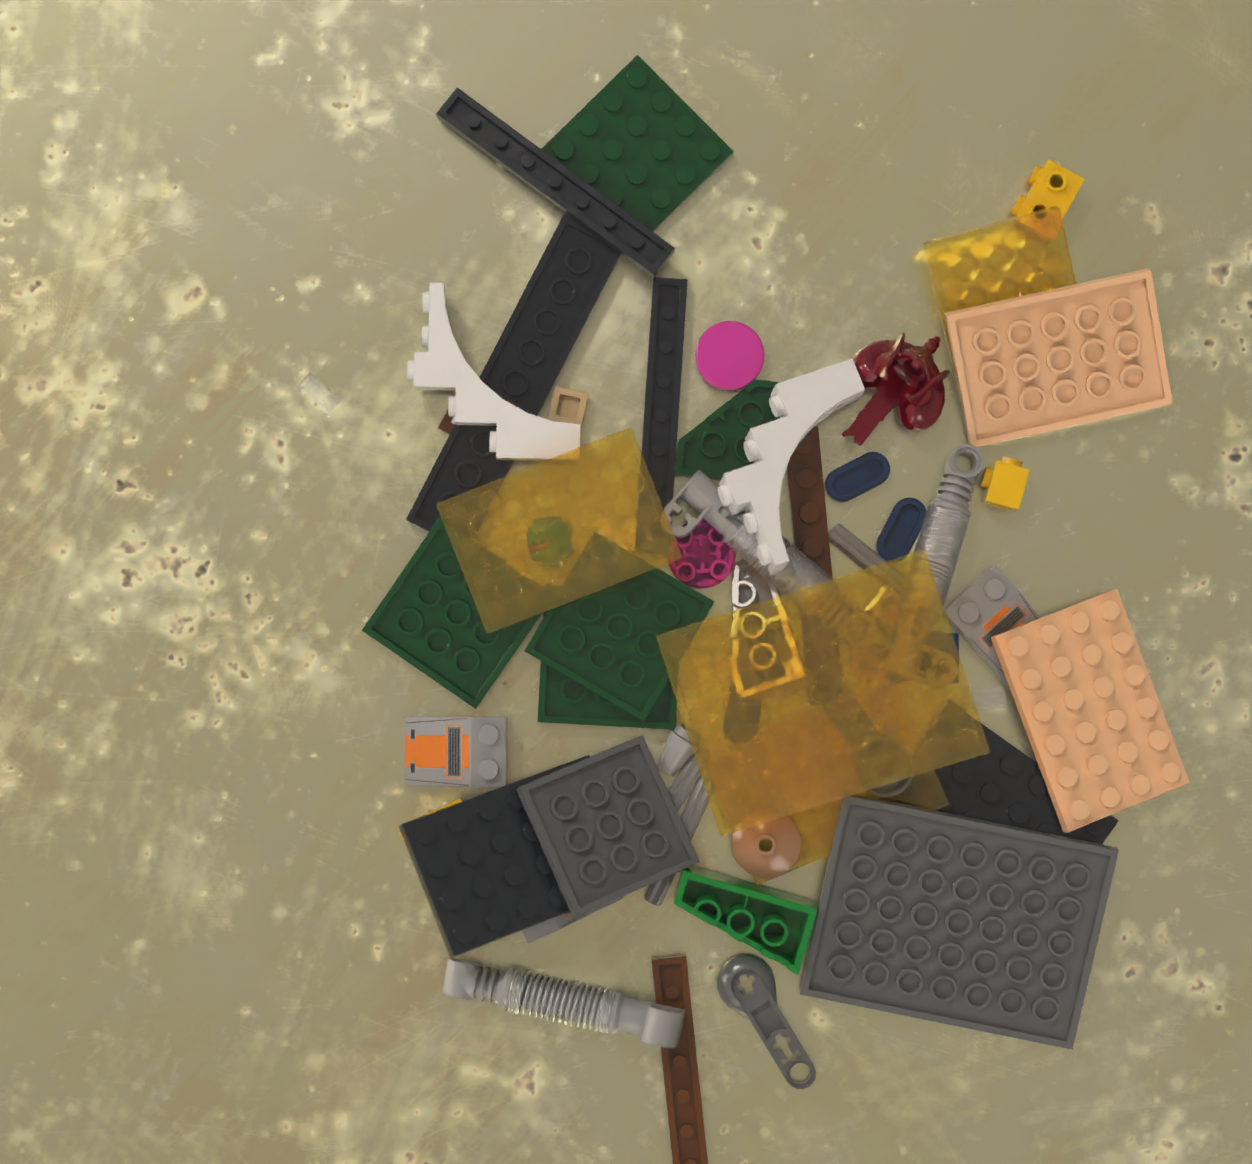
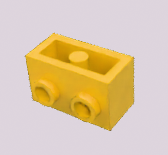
M1050 159L1046 161L1043 167L1036 165L1027 181L1028 184L1032 185L1026 197L1020 194L1010 212L1015 215L1011 225L1048 244L1056 233L1085 179Z

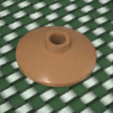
M768 808L758 809L745 815L737 824L732 836V850L736 861L746 872L760 878H773L786 873L796 863L801 850V836L796 824L783 812ZM768 838L772 841L773 846L769 851H764L760 848L759 842L761 839Z

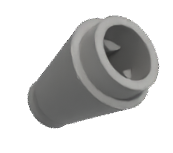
M678 723L675 730L670 729L657 767L666 774L675 776L677 771L681 769L700 747L699 741L702 736L689 726Z

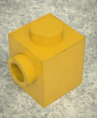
M1003 457L1002 461L996 460L992 463L991 468L985 467L980 486L985 488L981 503L1014 512L1019 510L1030 469L1022 468V461L1009 457Z

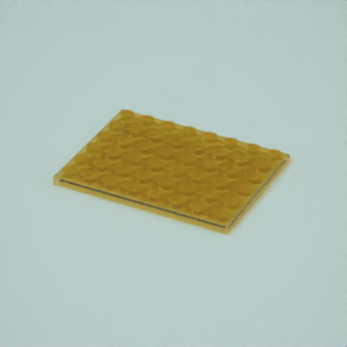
M925 549L656 636L721 836L990 752Z

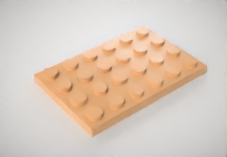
M1149 268L945 313L968 443L976 447L1173 404L1152 271Z
M1118 589L1109 590L991 637L1063 832H1071L1190 783Z

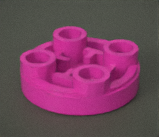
M736 321L720 322L708 328L699 339L695 353L696 365L703 379L713 387L721 391L742 389L759 375L764 363V347L760 337L749 326Z
M702 520L692 533L686 537H671L670 553L667 554L668 565L673 575L687 586L698 589L710 588L724 581L731 573L736 559L735 550L732 551V548L723 542V535L706 520Z

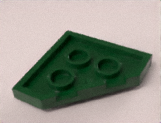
M753 380L694 429L680 438L678 441L675 475L692 477L700 469L710 479L721 480L724 473L754 464V461L750 462L748 460L743 443L750 428L780 419V417L773 415L769 404L771 393L775 385L780 382Z

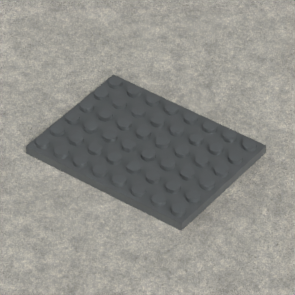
M843 792L800 987V995L1073 1049L1119 850L1117 847Z

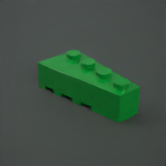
M694 865L681 871L674 893V904L711 926H716L737 941L756 949L763 956L782 964L796 975L799 974L818 911L815 900Z

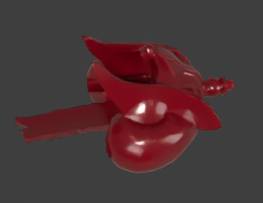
M900 332L895 340L875 341L862 347L855 353L853 361L865 391H878L872 396L864 409L859 412L853 424L842 433L843 437L855 436L853 443L862 446L879 421H884L885 416L895 406H897V416L900 424L911 431L927 430L937 422L945 403L943 380L950 374L949 370L940 372L933 361L932 354L940 346L939 336L929 338L922 347L904 342L906 335L904 332Z

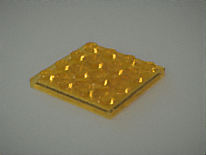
M1058 206L923 242L951 366L955 376L956 371L945 313L1076 284L1062 216Z

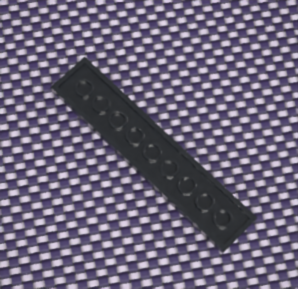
M563 214L479 377L481 381L503 400L529 414L538 416L621 253L575 219ZM454 425L406 518L407 521L429 532L438 518L442 516L473 539L475 538L514 461L497 460L496 452H490V431H497V426Z

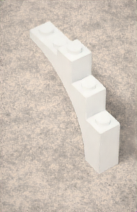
M430 282L429 292L423 291L422 304L423 312H429V326H422V347H428V352H414V360H408L407 381H414L415 390L455 391V396H449L448 416L455 417L456 425L497 426V431H490V452H496L497 460L580 462L581 424L555 422L529 414L503 400L483 383L466 362L453 337L447 316L444 283Z
M853 359L776 384L769 398V404L773 415L780 417V419L750 428L743 446L750 462L754 461V464L724 473L719 483L718 495L723 506H728L732 515L745 511L746 514L743 515L746 529L749 534L755 533L759 546H756L758 559L762 566L767 565L770 574L784 570L789 562L781 535L779 514L782 480L789 459L797 445L814 426L833 412L857 402L861 398L865 388Z

